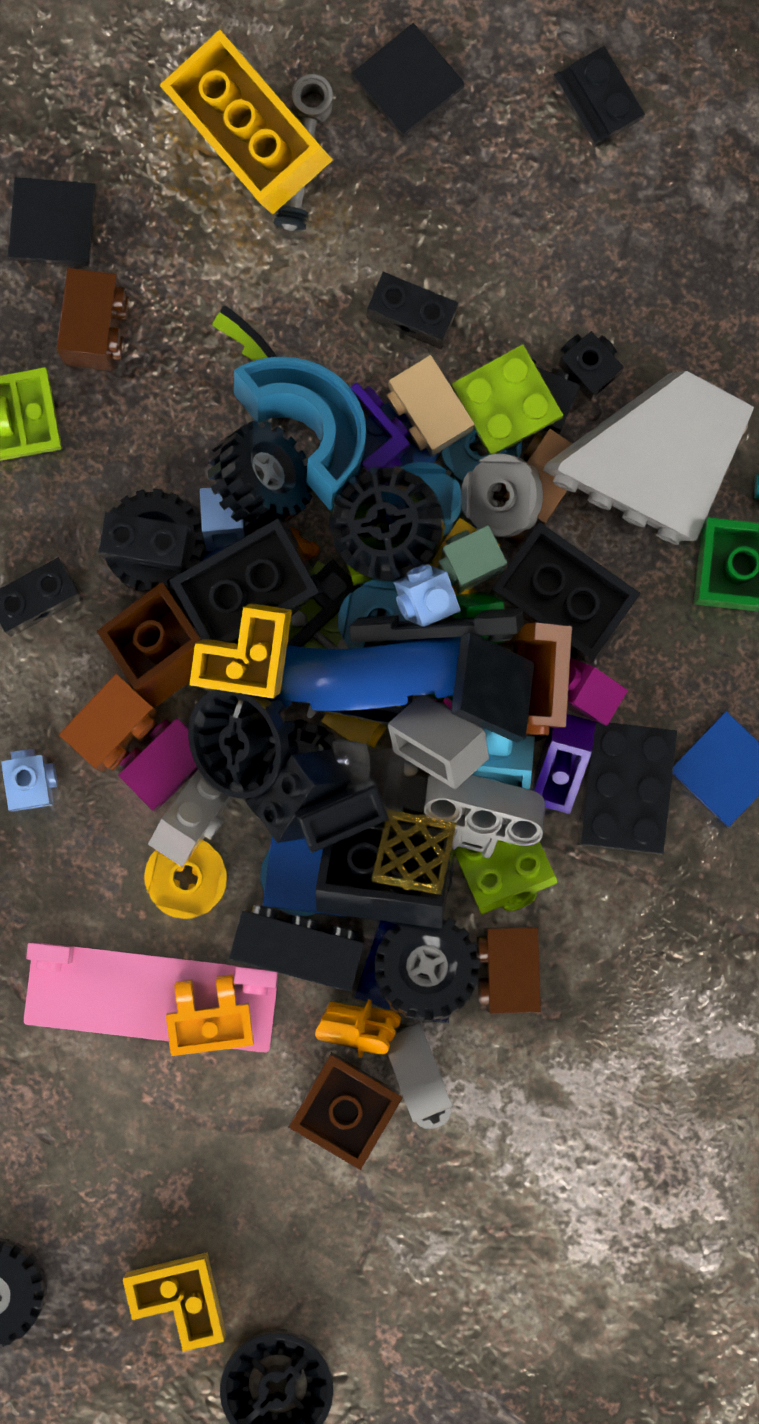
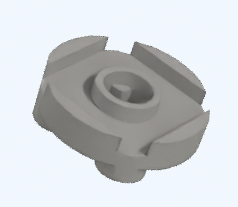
M492 454L478 461L481 463L472 472L469 471L461 486L462 510L465 516L470 518L472 523L478 527L476 529L479 530L489 525L495 537H512L534 527L543 502V488L536 467L517 456L508 454ZM502 484H505L506 490L510 492V498L503 507H500V501L494 500L493 495L494 492L501 490Z

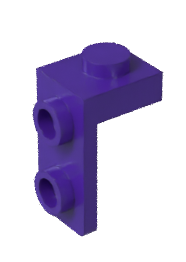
M355 382L350 388L356 395L361 407L389 438L386 443L362 462L363 472L366 473L373 467H401L403 463L399 459L410 450V443L407 440L411 436L409 431L397 417L389 420L380 409L384 405L383 401L370 386L363 389Z

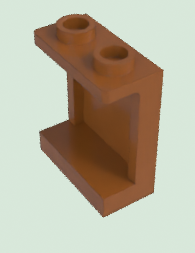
M525 623L517 634H513L511 640L499 643L514 645V653L535 662L526 736L528 734L549 735L550 728L566 727L571 626Z

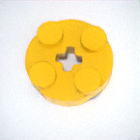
M204 840L201 841L183 867L155 850L146 864L144 873L145 886L151 900L163 913L180 919H191L209 913L221 901L228 879L227 869L222 856L211 844ZM189 865L193 867L192 874L198 876L196 884H189L188 889L183 890L180 888V881L174 879L176 871L182 872L185 866Z

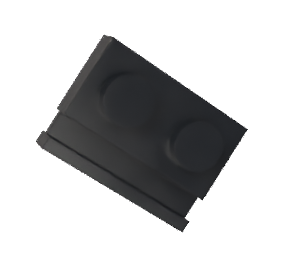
M605 46L574 62L567 69L557 72L553 76L554 82L593 147L606 138H611L644 119L645 113Z

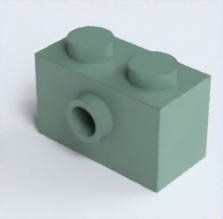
M489 525L471 534L466 530L447 539V545L442 548L441 560L438 561L439 565L437 568L448 573L452 586H455L457 593L460 594L502 574L507 561Z

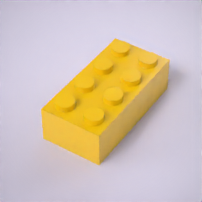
M220 29L160 84V87L257 201L272 215L333 161L329 154Z

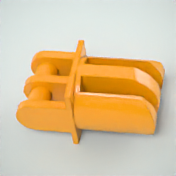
M368 999L365 1007L330 1001L321 1017V1022L316 1028L315 1036L317 1040L358 1048L359 1058H362L364 1052L383 1055L390 1048L388 1041L394 1039L396 1034L395 1028L400 1026L401 1017L394 1011L372 1007L370 999Z

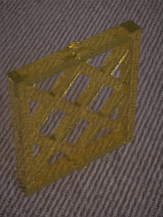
M388 810L389 820L385 822L372 881L403 887L405 890L414 889L441 895L457 823L428 818L425 815L417 816ZM403 820L413 822L416 825L404 832L396 821ZM392 825L398 836L387 841ZM426 826L444 828L445 831L432 837ZM420 830L427 841L415 848L408 837ZM448 837L444 853L437 843ZM403 841L410 851L397 858L390 847ZM432 846L439 857L427 864L419 853ZM384 852H386L392 862L381 868ZM415 857L421 868L409 874L402 863ZM442 863L439 879H437L431 869ZM397 867L404 878L387 877L384 873ZM426 873L433 883L428 885L414 882L413 879Z

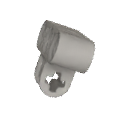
M432 775L428 777L424 807L425 816L431 822L450 827L451 831H454V850L459 846L482 852L483 857L490 858L498 840L521 846L534 845L541 840L545 801L539 793L475 775L467 778L457 789H453Z
M418 1022L395 1031L394 1039L388 1041L390 1048L387 1053L412 1121L417 1122L419 1126L425 1129L439 1128L449 1120L453 1106L422 1025Z

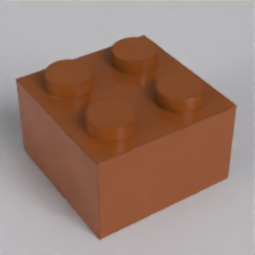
M115 674L59 733V736L96 770L104 772L108 768L114 771L129 754L126 748L135 738L140 741L144 740L158 724L154 718L159 713L120 676Z

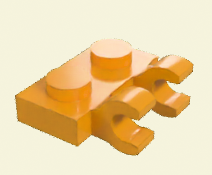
M233 974L217 976L216 988L219 1002L217 1007L195 1009L193 981H177L174 984L178 1012L166 1013L171 1056L254 1046L249 1002L236 1003Z

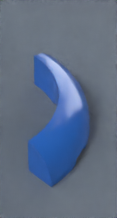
M461 637L425 638L392 645L349 649L307 648L287 644L281 693L275 698H270L269 701L280 700L285 705V708L289 707L292 701H296L299 703L310 702L311 709L314 711H342L405 705L408 702L407 696L429 695L435 693L437 698L451 696L454 694Z

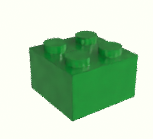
M710 517L705 520L700 535L693 604L759 612V523Z

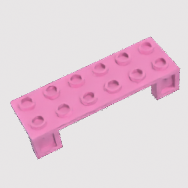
M40 942L28 943L26 959L31 960L24 1012V1023L26 1025L169 1041L166 1013L178 1012L174 984L177 981H193L195 1009L219 1006L216 988L217 976L233 974L236 1003L249 1002L254 1046L231 1049L264 1053L270 1050L279 976L277 972L262 968Z

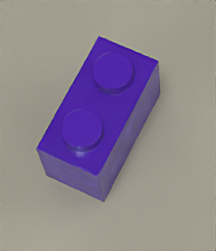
M567 714L566 727L550 728L534 774L532 791L539 793L544 798L546 808L570 814L592 753L595 721Z

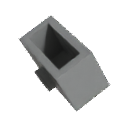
M425 695L417 697L388 723L394 753L453 789H457L489 759L486 733L483 728L451 714V709L445 703L435 702Z
M198 769L161 818L148 845L183 867L204 837L210 840L214 837L224 821L220 815L231 796L215 789Z

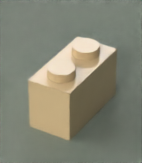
M431 355L389 380L388 388L391 393L387 394L386 398L398 416L406 415L412 425V428L408 429L410 437L420 451L426 448L432 457L473 432L474 422Z

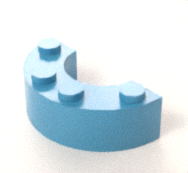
M270 357L255 360L234 370V395L255 421L261 423L271 418H291L303 422L316 433L321 444L308 458L306 483L332 512L335 507L334 499L336 495L342 493L349 484V479L353 476H360L362 471L366 423L362 407L356 395L334 372L305 359Z

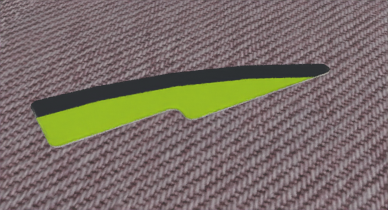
M227 306L222 307L212 326L244 346L242 350L243 355L253 361L277 357L265 340L245 320Z

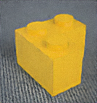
M251 603L243 607L238 644L202 639L195 643L189 685L275 698L281 693L292 610Z
M208 1252L126 1272L123 1277V1283L132 1320L173 1310L183 1352L224 1342L226 1329Z

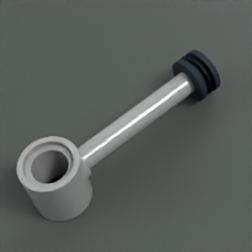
M308 74L298 79L294 84L292 102L297 118L301 120L300 122L313 137L316 124L325 121L332 112L333 92L331 85L324 77ZM308 92H318L324 98L323 102L317 107H308L303 104L301 99ZM305 186L288 200L285 206L276 211L278 214L275 216L278 218L274 219L275 225L287 231L306 229V224L303 222H307L305 218H308V212L301 209Z

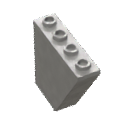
M688 371L672 372L548 461L543 471L555 477L553 483L558 487L570 492H576L579 489L589 494L588 501L606 510L614 507L624 512L622 518L627 522L639 527H645L648 524L658 529L656 535L667 542L679 545L680 541H696L754 406Z

